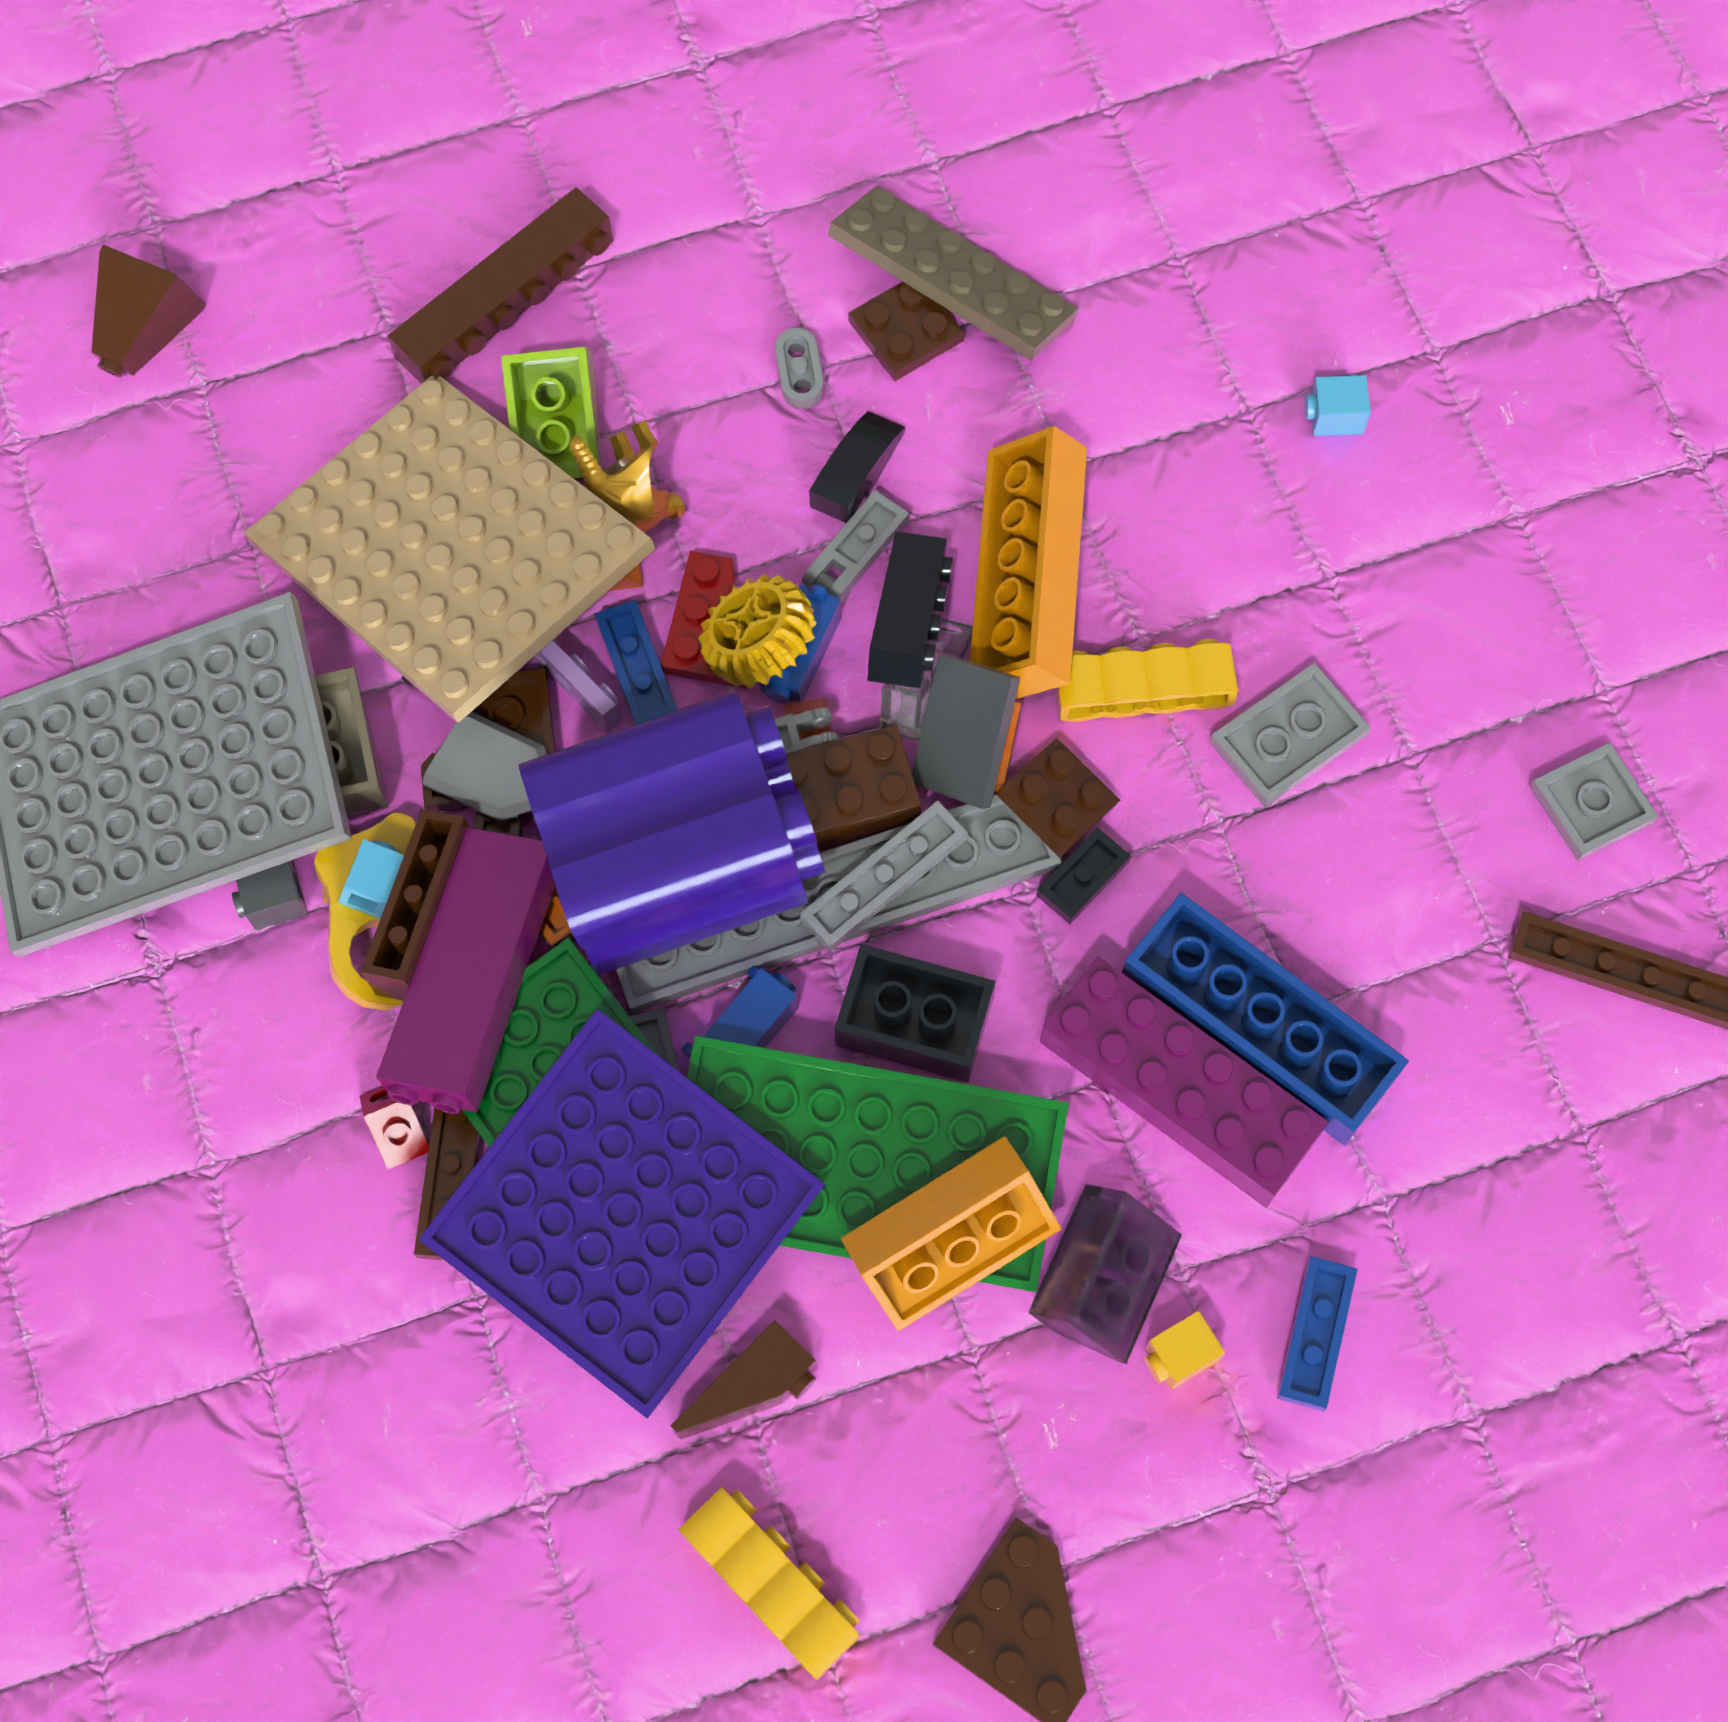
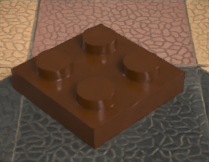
M903 281L848 313L849 323L894 382L964 341L963 330L942 305Z
M1058 738L1003 785L996 794L1059 858L1068 852L1120 802V799Z

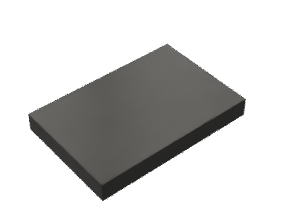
M948 653L938 654L912 771L915 785L980 809L991 807L1020 682L1019 676Z

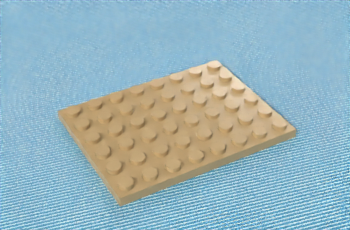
M430 376L244 532L248 541L457 723L462 721L656 549L652 539L440 376L437 379Z

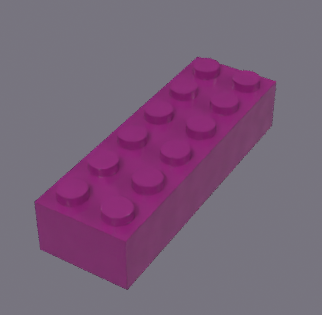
M1099 956L1096 957L1042 1026L1041 1044L1266 1209L1329 1123Z

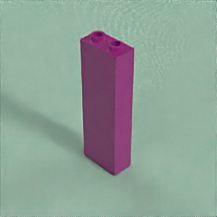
M466 828L376 1078L386 1089L388 1096L392 1100L405 1105H415L416 1101L431 1103L436 1109L450 1114H459L460 1110L478 1112L522 984L525 968L528 967L555 888L542 840Z

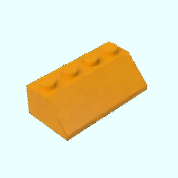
M1004 1136L840 1239L860 1275L896 1329L900 1331L1061 1230V1227L1028 1169Z

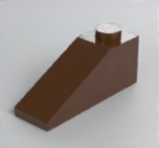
M774 1320L670 1426L680 1439H684L783 1404L791 1395L797 1400L810 1389L817 1379L813 1375V1372L817 1369L816 1360Z

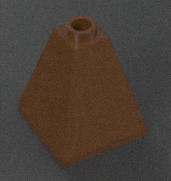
M103 245L99 253L91 353L100 359L97 367L121 378L123 372L131 375L136 374L204 310L206 304L177 274Z

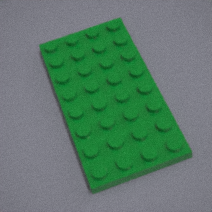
M694 1037L687 1078L826 1184L779 1246L852 1259L840 1238L1004 1136L1028 1169L1051 1209L1069 1102L712 1038ZM1046 1239L978 1282L1037 1293Z

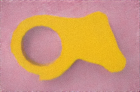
M397 812L390 814L372 828L352 835L350 840L319 850L314 859V871L323 885L322 903H329L328 955L330 974L333 981L344 995L365 1008L383 1011L401 1007L403 1001L377 996L368 982L361 978L352 966L349 953L354 937L367 928L378 927L380 919L337 902L363 839L370 842H386L394 846L398 853L405 854L416 824L412 817Z

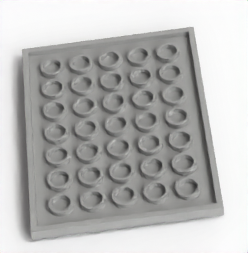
M291 592L0 699V896L10 953L18 957L352 839L298 599Z

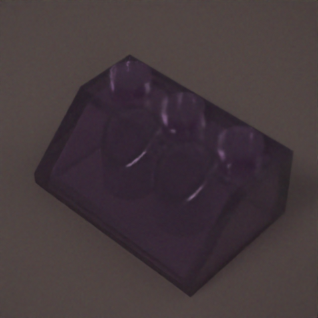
M1085 1184L1028 1313L1057 1334L1115 1361L1127 1364L1182 1234L1128 1192Z

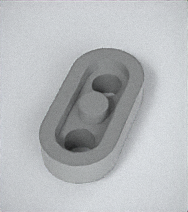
M787 329L778 336L775 342L782 396L790 406L797 409H808L818 404L824 393L817 342L815 337L805 329ZM794 352L803 354L801 357L790 356ZM799 388H807L809 390L806 393L796 392Z

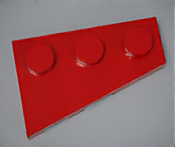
M690 551L660 664L664 674L735 687L732 683L724 681L712 671L703 658L701 643L698 639L704 631L701 623L710 618L708 609L717 607L720 603L719 595L726 597L732 592V587L735 585L732 558ZM741 684L737 688L746 689V686Z

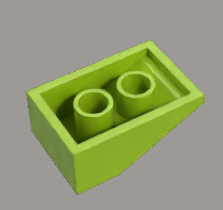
M587 347L501 355L509 429L574 479L583 478L569 444L570 440L576 435L584 440L585 445L597 460L598 465H600L597 392L592 351Z

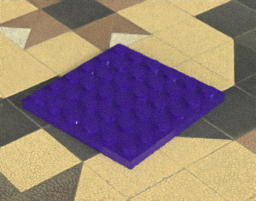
M597 1009L418 1240L648 1419L826 1184Z

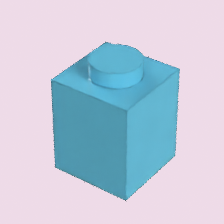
M1367 375L1315 377L1311 394H1305L1304 417L1305 420H1311L1313 436L1364 434L1371 414Z
M363 839L337 903L381 919L404 855L398 853L394 846L386 842H370Z

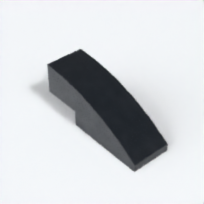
M867 411L836 447L810 488V507L847 523L854 515L863 497H869L903 437L906 427Z

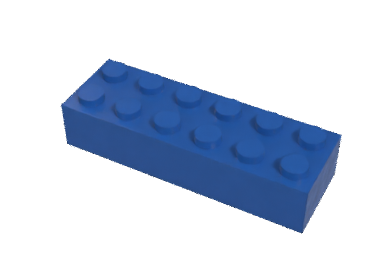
M1182 892L1124 962L1122 970L1124 975L1326 1119L1329 1123L1324 1131L1344 1146L1350 1141L1410 1061Z

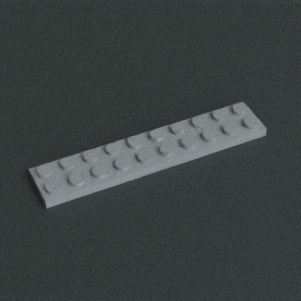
M996 794L993 795L990 808L980 809L965 804L948 810L968 832V839L843 942L1055 871L1061 865V860ZM908 824L819 853L825 873L802 880L808 899L807 904L616 969L631 1014L745 976L748 969L752 966L759 970L760 968L766 969L825 949L826 947L800 920V913Z

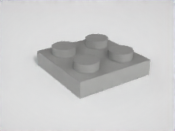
M1610 742L1533 780L1530 785L1531 790L1577 861L1653 824L1659 817Z

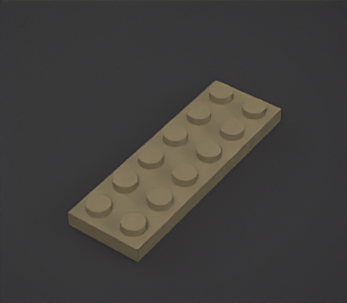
M877 185L830 222L828 236L1031 361L1075 320L1078 311L1076 306Z

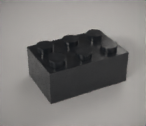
M861 944L835 1025V1045L969 1083L993 1002L996 981Z

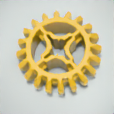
M765 573L757 581L748 577L743 586L737 587L733 585L732 592L726 597L719 595V605L709 608L710 618L701 623L704 630L698 638L702 647L701 653L704 655L703 658L712 671L724 681L732 683L735 687L742 684L750 689L757 681L767 685L771 676L777 675L782 678L783 670L789 665L796 667V657L808 653L805 643L815 638L812 628L817 624L814 619V610L811 607V602L796 584H793L791 580L783 579L780 575L770 578Z

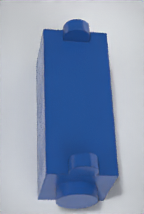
M802 584L799 585L801 591L811 602V607L814 610V619L817 623L812 628L815 638L805 643L808 653L798 655L795 659L796 667L790 665L783 670L782 678L774 675L770 677L767 685L759 682L760 691L777 703L787 704L791 702L801 706L841 620V599L829 595L827 589L820 585H812L811 588Z
M752 966L746 972V975L751 979L703 1037L766 1048L797 1011L798 999L794 993L796 987L778 972L771 976L764 969L760 968L759 970ZM687 1042L681 1049L688 1058H691L693 1045Z

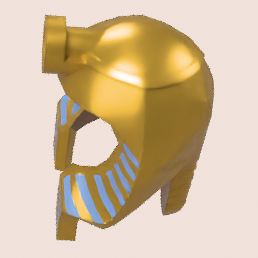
M646 420L631 426L641 448L635 455L624 431L609 438L614 449L616 461L604 471L585 445L584 440L577 435L573 437L569 443L570 448L573 451V456L576 458V463L581 471V476L584 478L586 488L645 533L656 527L660 521L669 517L677 519L684 515L685 507L677 493L671 492L668 494L667 490L655 489L650 485L649 463L651 454L656 448L658 441L650 431Z

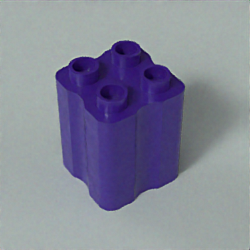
M734 690L518 764L567 922L580 948H584L598 976L808 903L802 880L823 874L825 870L816 846L817 840L799 789L796 790L786 761L787 755L769 705L744 713L738 693Z

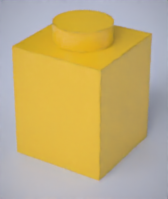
M1197 1311L1149 1340L1145 1348L1149 1355L1144 1357V1360L1158 1383L1165 1380L1170 1390L1219 1362L1225 1351L1201 1313Z

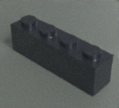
M895 532L869 648L867 681L921 689L924 671L932 672L936 645L930 644V640H939L942 615L936 614V611L944 612L948 586L941 584L942 582L950 583L953 557L946 556L947 538Z

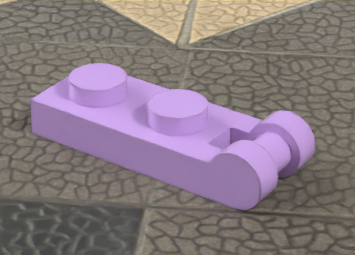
M554 638L534 656L535 660L543 668H546V671L607 733L620 723L617 710L618 698L606 684L596 685L589 677L590 671L576 654H572L569 657L557 645Z

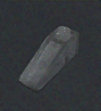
M942 618L939 640H930V644L936 645L932 672L924 671L921 689L885 683L881 687L880 729L897 725L901 737L920 740L938 654L948 653L964 659L971 643L973 626Z

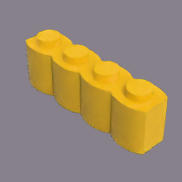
M1203 639L1188 648L1175 647L1172 643H1159L1144 652L1132 651L1129 647H1115L1099 656L1089 655L1087 652L1080 650L1072 651L1070 684L1055 688L1059 721L1068 722L1087 721L1101 717H1131L1145 713L1167 714L1189 709H1220L1233 706L1238 694L1231 644L1219 643L1215 639Z
M721 1487L678 1530L817 1681L860 1638V1635L854 1629L860 1621L840 1599L832 1606L819 1592L825 1583L807 1563L804 1562L797 1568L788 1559L785 1553L791 1548L790 1545L771 1525L763 1531L750 1518L757 1510L737 1489L729 1495Z

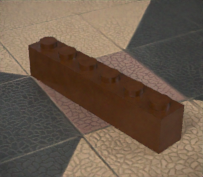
M575 187L387 335L395 359L421 384L430 376H433L435 379L439 376L446 379L452 373L454 367L469 355L477 354L484 347L485 343L499 331L511 327L519 315L532 305L541 303L546 298L548 292L562 281L571 279L579 268L593 256L601 255L613 241L609 216Z

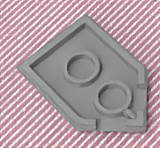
M471 712L459 723L455 722L427 768L422 784L503 823L519 818L518 815L532 811L518 764L547 755L545 746Z

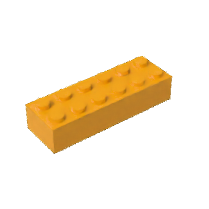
M1055 426L990 449L987 455L970 661L1019 676L1020 682L1016 699L1070 684L1087 447Z

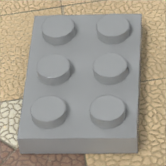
M1313 663L1214 732L1209 742L1266 808L1368 736L1371 727L1320 668Z

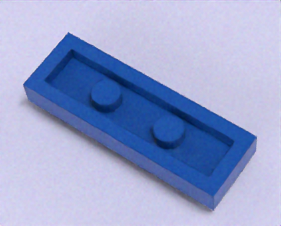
M636 600L594 613L634 724L677 710Z
M1314 1256L1309 1257L1276 1399L1323 1412L1327 1409L1357 1268Z

